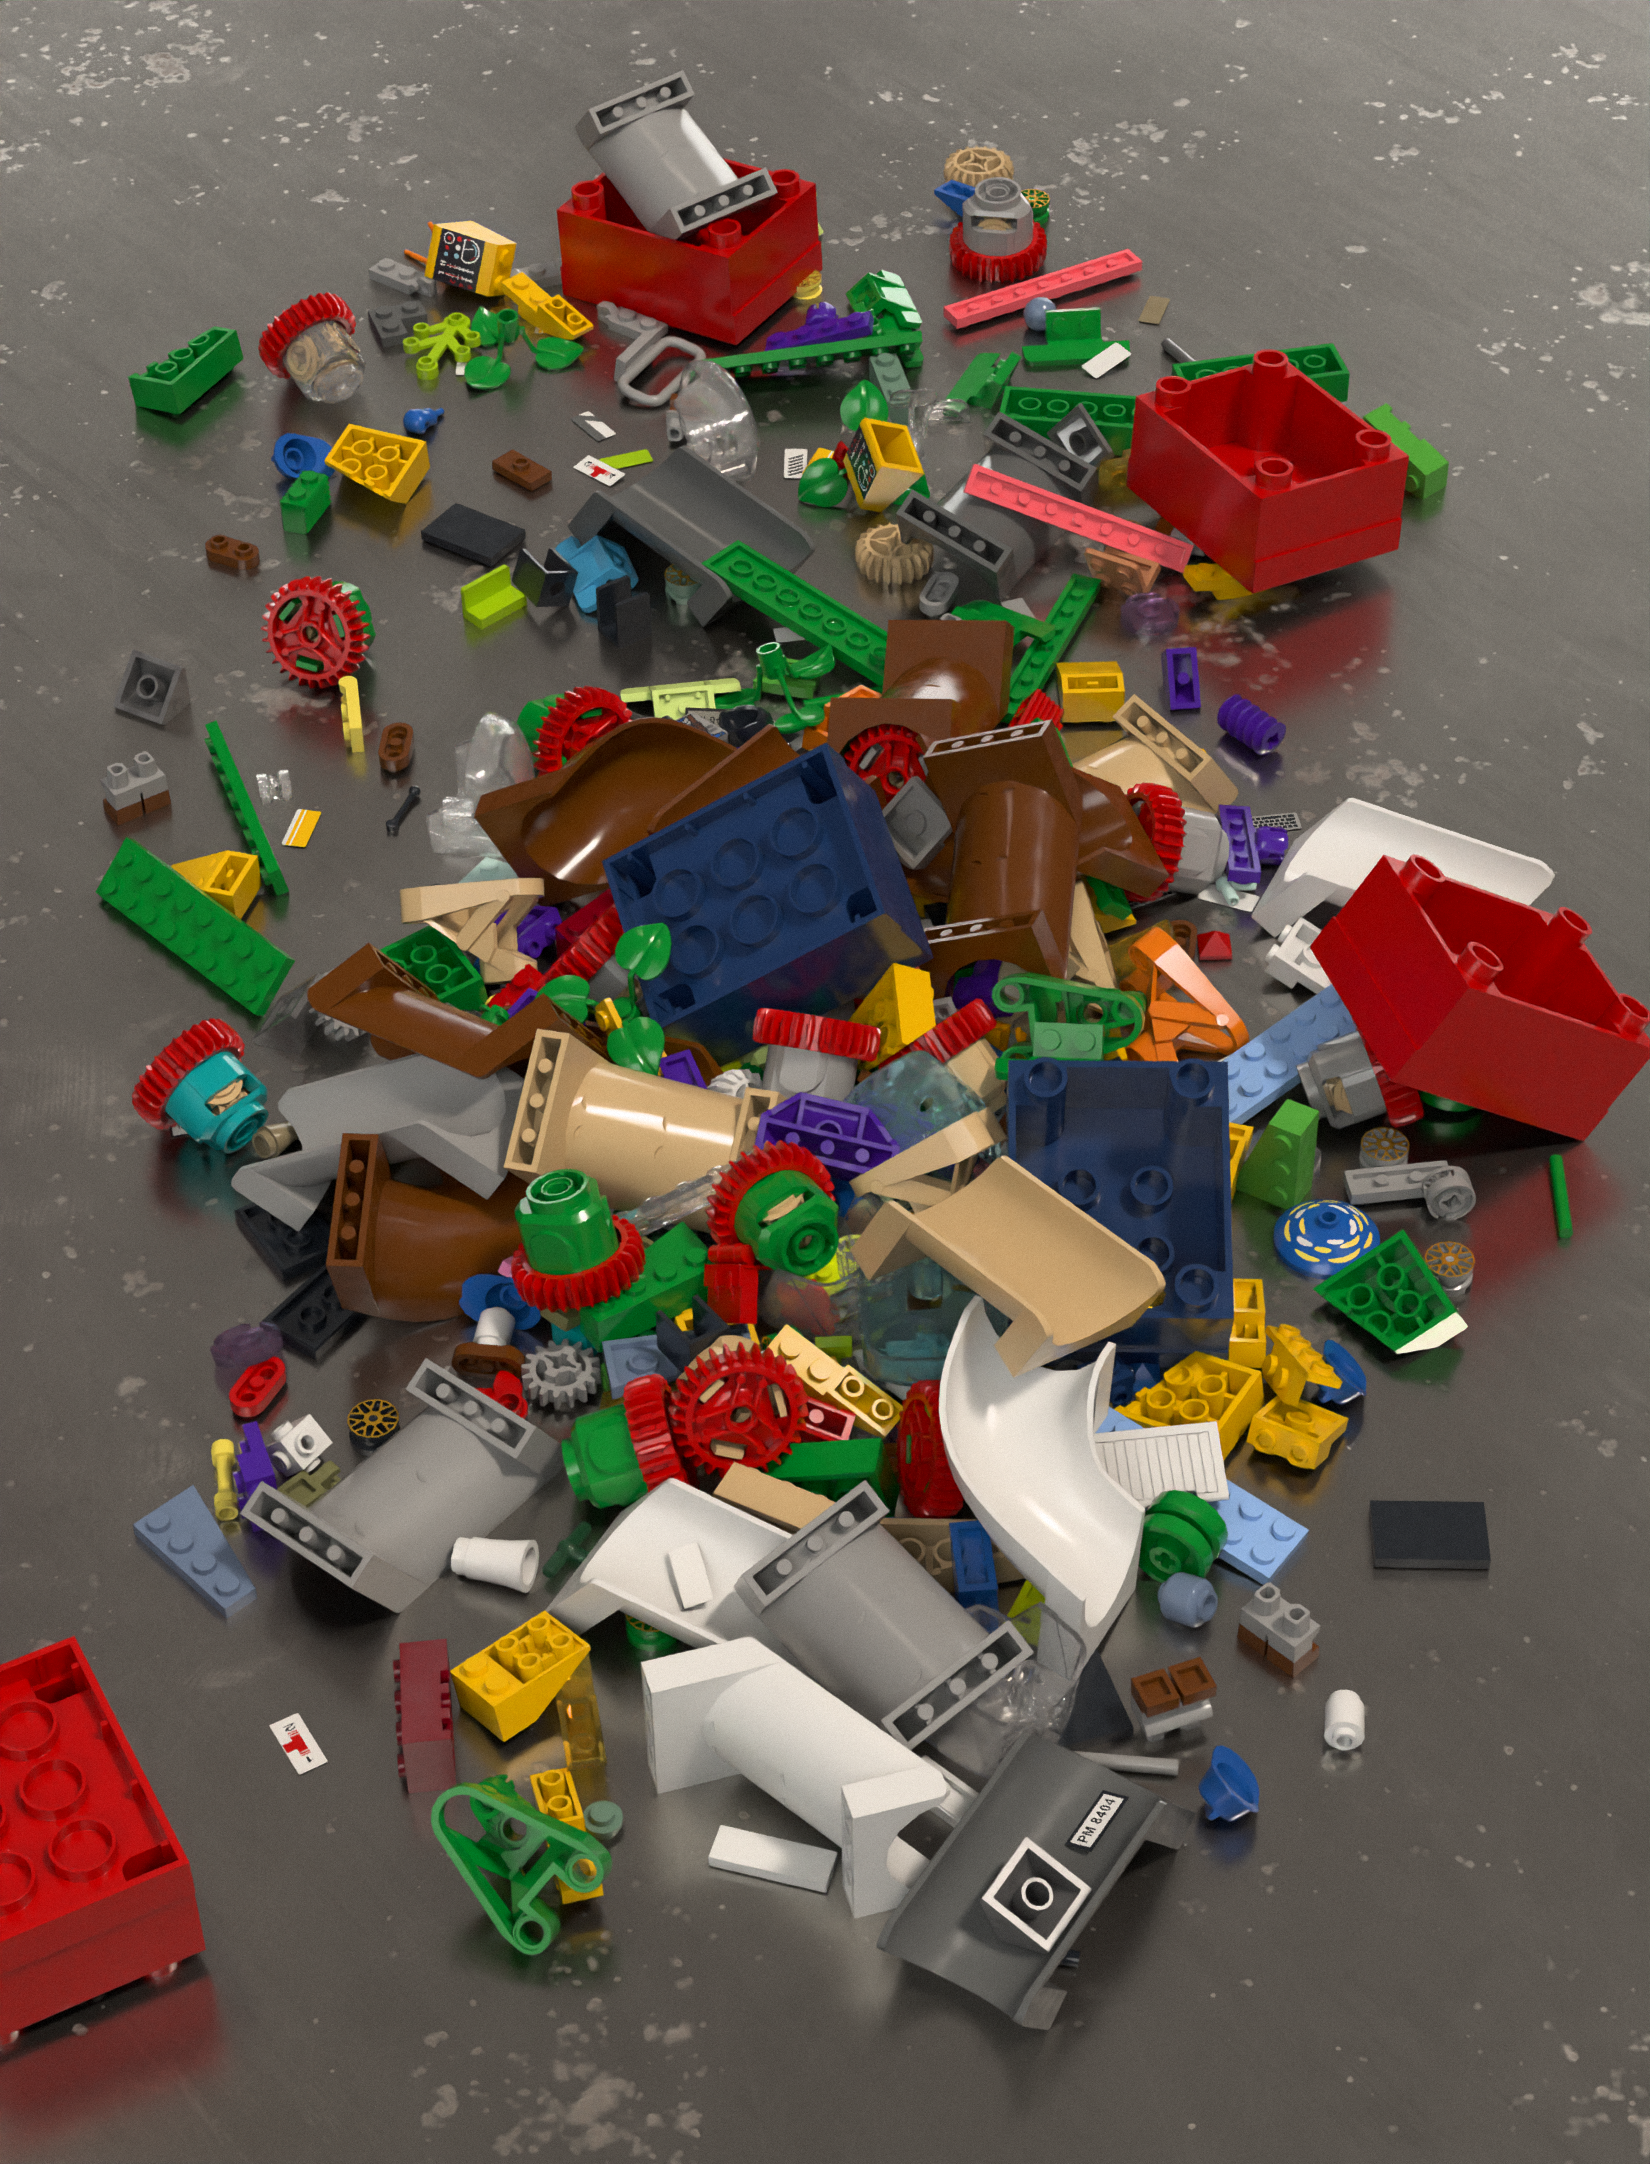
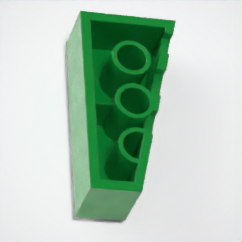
M214 326L188 341L189 347L174 349L169 352V359L160 364L154 361L147 365V371L140 376L136 372L128 376L135 405L170 412L171 414L183 413L187 407L199 399L209 388L217 384L224 375L233 370L244 359L237 330Z
M683 1221L644 1250L646 1256L644 1272L639 1275L637 1283H631L629 1290H621L619 1298L614 1296L608 1298L607 1304L601 1301L594 1304L593 1308L590 1305L581 1308L579 1312L580 1331L599 1353L603 1352L602 1341L632 1338L655 1327V1312L663 1311L671 1319L682 1314L684 1310L692 1308L693 1296L698 1295L704 1302L707 1301L708 1287L704 1286L705 1264L714 1263L708 1258V1248Z
M882 1438L790 1444L792 1455L783 1451L779 1454L782 1462L781 1465L771 1460L767 1463L768 1473L764 1472L760 1466L755 1468L761 1473L781 1481H788L796 1487L816 1495H823L834 1502H837L866 1480L888 1508L889 1512L885 1517H895L900 1488Z

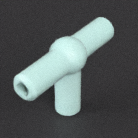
M1225 872L1215 881L1217 891L1223 894L1230 906H1235L1239 903L1236 891H1252L1256 889L1257 883L1237 884L1233 881H1227Z

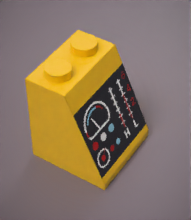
M473 221L434 224L424 276L487 297L506 295L501 291V284L510 278L517 243Z
M864 418L860 422L843 462L860 509L882 512L922 477L924 471L906 425Z

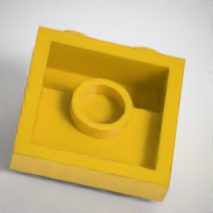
M1277 1395L1253 1415L1246 1442L1252 1444L1260 1452L1279 1455L1286 1458L1294 1466L1314 1470L1328 1457L1331 1444L1346 1431L1349 1418L1302 1399H1299L1297 1406L1284 1403Z

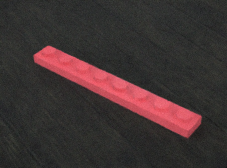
M1125 249L944 306L943 316L957 329L965 328L971 324L990 320L993 317L1025 308L1026 304L1033 298L1045 297L1049 300L1060 298L1062 295L1082 291L1085 288L1104 284L1119 277L1129 276L1142 270V260L1129 249Z
M977 464L972 465L963 490L966 494L1103 545L1157 562L1160 566L1181 574L1184 572L1185 565L1188 563L1194 546Z

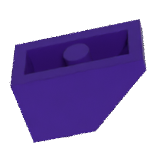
M1196 647L1165 649L1161 653L1163 686L1169 709L1201 708Z

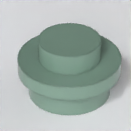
M610 1801L594 1802L583 1812L586 1831L598 1840H607L614 1837L623 1824L622 1810L617 1804Z

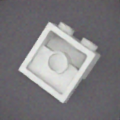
M1301 916L1293 927L1287 924L1277 939L1282 945L1274 944L1264 958L1269 963L1265 972L1293 989L1298 981L1316 994L1331 985L1332 983L1310 949V945L1322 930Z

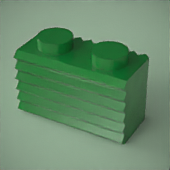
M305 470L301 471L302 474H299L292 487H289L287 493H284L285 496L279 500L284 531L303 535L310 531L332 502L329 495L330 491L328 490L330 488L328 485L330 483L328 481L329 477L326 474Z

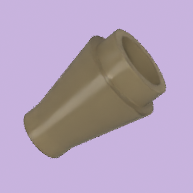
M289 1121L259 1127L257 1133L252 1136V1143L255 1151L262 1158H276L299 1138Z

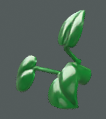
M480 306L472 320L471 331L480 333V346L491 347L498 342V353L495 360L489 356H479L471 359L465 366L464 376L467 385L476 389H494L506 383L511 375V367L501 362L504 342H514L519 335H522L530 351L533 354H537L535 357L536 363L548 370H560L568 367L583 353L584 347L566 339L547 337L540 339L537 342L536 348L526 334L525 327L519 326V317L515 310L503 309L496 314Z
M862 380L842 401L840 416L844 424L851 430L857 431L860 422L864 418L885 422L888 420L889 412L886 400L879 389L868 380ZM822 458L811 463L799 482V500L820 507H832L839 504L845 498L848 490L847 481L842 477V475L847 473L846 468L839 471L837 463L831 458ZM925 473L892 503L902 505L911 490L929 498L930 492Z
M766 643L756 650L760 664L755 666L757 670L756 690L745 688L741 689V691L731 692L714 698L716 709H731L740 705L755 706L754 702L761 699L762 678L764 674L770 680H779L792 712L776 720L775 726L780 733H796L806 729L807 726L812 727L821 724L825 719L824 710L817 705H808L797 710L783 676L786 675V677L793 679L800 677L803 680H809L830 672L835 666L832 646L829 643L813 654L789 665L779 643Z
M663 923L634 927L624 933L616 945L615 957L617 963L621 968L630 970L627 976L629 996L620 997L613 1001L622 1020L623 1028L612 1031L607 1039L608 1053L618 1066L658 1076L660 1060L665 1047V1035L661 1026L655 1020L643 1017L642 1011L636 1005L638 997L635 993L634 977L637 974L644 981H652L659 977L667 967L672 941L670 931L667 925ZM564 975L551 980L540 989L535 997L536 999L544 993L582 1024L588 1017L587 1006L595 1008L599 1004V1002L593 999H588L590 993L588 982L575 975Z

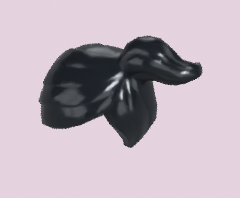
M754 705L733 707L727 712H721L718 718L720 728L728 732V744L736 748L741 747L768 724L774 725L771 714L762 707Z

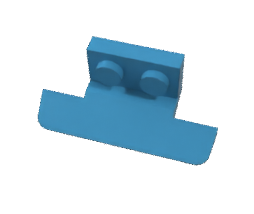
M598 535L582 546L577 538L570 536L558 544L555 549L578 571L573 592L584 613H590L597 609L596 588L606 584L608 579L613 581L628 575L631 578L632 589L639 581L625 548Z

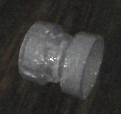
M288 769L279 770L274 775H268L267 773L256 774L262 805L271 804L276 799H281L282 801L293 800Z

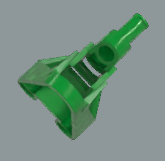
M1032 972L1007 975L993 988V1002L1003 1012L1028 1011L1031 1041L1014 1043L1003 1052L1001 1058L1012 1059L1014 1053H1020L1026 1059H1030L1031 1056L1033 1057L1034 1022L1058 1023L1056 1002L1064 1001L1066 1023L1105 1025L1104 1054L1126 1047L1139 1037L1144 1028L1147 997L1139 990L1136 992L1121 991L1115 988L1107 989ZM1006 985H1013L1019 990L1020 996L1018 1001H1011L1006 997ZM1095 1003L1102 1008L1103 1017L1101 1019H1094L1089 1015V1004ZM1135 1023V1028L1128 1037H1108L1110 1035L1109 1029Z
M500 1774L495 1777H488L478 1784L464 1782L453 1785L437 1798L432 1807L431 1824L435 1836L501 1935L524 1954L534 1955L541 1953L556 1939L560 1932V1920L556 1912L538 1894L555 1875L577 1892L587 1893L595 1890L612 1871L613 1862L610 1853L591 1834L537 1811L515 1791V1784L512 1779L508 1783L505 1781L509 1777L507 1775ZM457 1795L470 1796V1807L487 1832L478 1842L446 1826L444 1811L451 1797ZM512 1817L525 1823L527 1828L525 1835L514 1832L510 1824ZM546 1840L550 1847L525 1875L522 1867ZM580 1859H588L594 1863L597 1870L596 1876H587L581 1871ZM477 1866L511 1880L512 1913ZM528 1921H536L542 1926L544 1931L542 1938H537L530 1934L527 1927Z

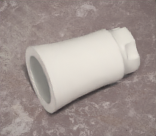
M459 1537L454 1544L451 1569L456 1574L466 1575L468 1579L486 1581L528 1593L537 1575L539 1549L535 1540H497L481 1537L469 1539Z

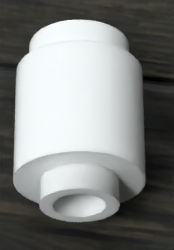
M501 1307L485 1309L480 1314L473 1342L499 1346L510 1345L515 1327L514 1317Z
M1335 1691L1325 1703L1324 1738L1330 1746L1340 1750L1356 1748L1362 1744L1365 1737L1364 1704L1360 1700L1359 1695L1353 1691Z

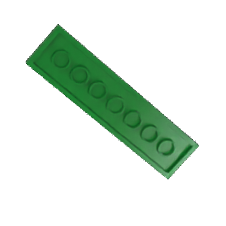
M913 331L702 359L699 366L701 378H707L708 382L723 380V376L734 374L735 378L749 377L752 371L762 370V374L777 373L778 369L782 367H789V371L805 369V365L816 363L817 367L831 366L835 360H844L845 364L856 363L862 357L878 356L882 353L898 352V356H909L915 354V351L921 346L923 342L922 332Z
M739 540L701 563L719 576L736 597L744 600L820 649L830 643L833 649V656L877 685L883 686L887 632Z
M125 838L95 892L255 1015L264 1017L295 962L292 957L134 839Z

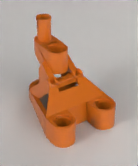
M1153 927L1129 946V957L1137 969L1119 983V988L1121 991L1137 992L1139 990L1146 995L1148 1001L1144 1013L1145 1021L1142 1034L1125 1047L1128 1061H1178L1176 1053L1181 1049L1207 1053L1220 1052L1229 1055L1249 1042V1034L1242 1019L1181 946L1164 930ZM1174 983L1195 1003L1179 1002L1165 991L1172 987ZM1226 1029L1231 1038L1220 1030Z

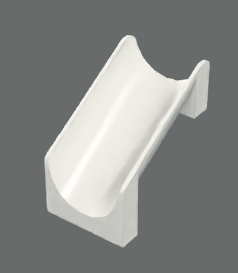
M1348 798L1294 840L1251 917L1275 938L1282 933L1287 924L1291 926L1300 916L1303 917L1322 901L1343 908L1383 855L1404 862L1412 854L1423 856L1434 863L1446 877L1528 906L1550 886L1555 874L1544 862L1535 858L1527 857L1355 798Z
M674 1478L667 1479L620 1512L545 1610L578 1636L619 1610L697 1649L744 1637H751L820 1685L764 1623L753 1614L733 1587L744 1572L793 1535ZM697 1542L714 1598L713 1600L684 1608L668 1552L672 1549Z
M744 1637L641 1662L647 1759L658 1794L742 1774L842 1848L843 1888L854 1919L895 1909L899 1906L930 1863V1860L897 1837L899 1831L918 1815L946 1800L947 1785L942 1773L938 1769L924 1761L754 1638Z

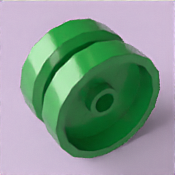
M1178 1490L1161 1492L1154 1498L1145 1513L1138 1566L1151 1578L1160 1583L1167 1581L1168 1578L1178 1572H1185L1205 1578L1211 1569L1212 1562L1218 1558L1227 1542L1228 1531L1224 1520L1217 1510L1205 1500L1189 1492Z

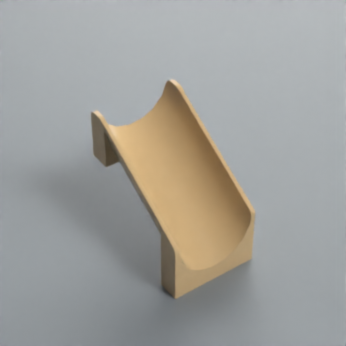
M1135 694L1113 716L1129 737L1072 764L1078 770L1120 786L1124 794H1127V790L1133 788L1135 784L1143 782L1160 784L1172 788L1178 794V799L1182 800L1183 807L1194 808L1213 814L1217 813L1219 804L1230 805L1238 796L1236 786L1208 754Z
M537 1029L503 1168L529 1184L539 1176L560 1169L580 1170L587 1176L597 1180L601 1196L606 1195L609 1208L625 1211L678 1225L683 1221L690 1229L710 1234L711 1230L706 1224L709 1217L705 1209L712 1206L707 1200V1196L716 1194V1191L712 1188V1183H720L722 1181L719 1172L727 1173L731 1169L729 1161L737 1163L741 1160L740 1151L744 1152L747 1156L752 1153L760 1115L787 1100V1098L780 1092L746 1087L744 1098L742 1099L614 1065L570 1033Z
M1005 1155L997 1158L966 1187L944 1201L919 1213L911 1214L893 1200L884 1203L850 1249L868 1281L930 1257L1010 1318L1013 1323L995 1343L994 1347L1013 1377H1017L1133 1326L1161 1294L1166 1285L1164 1276L1151 1259L1144 1256Z

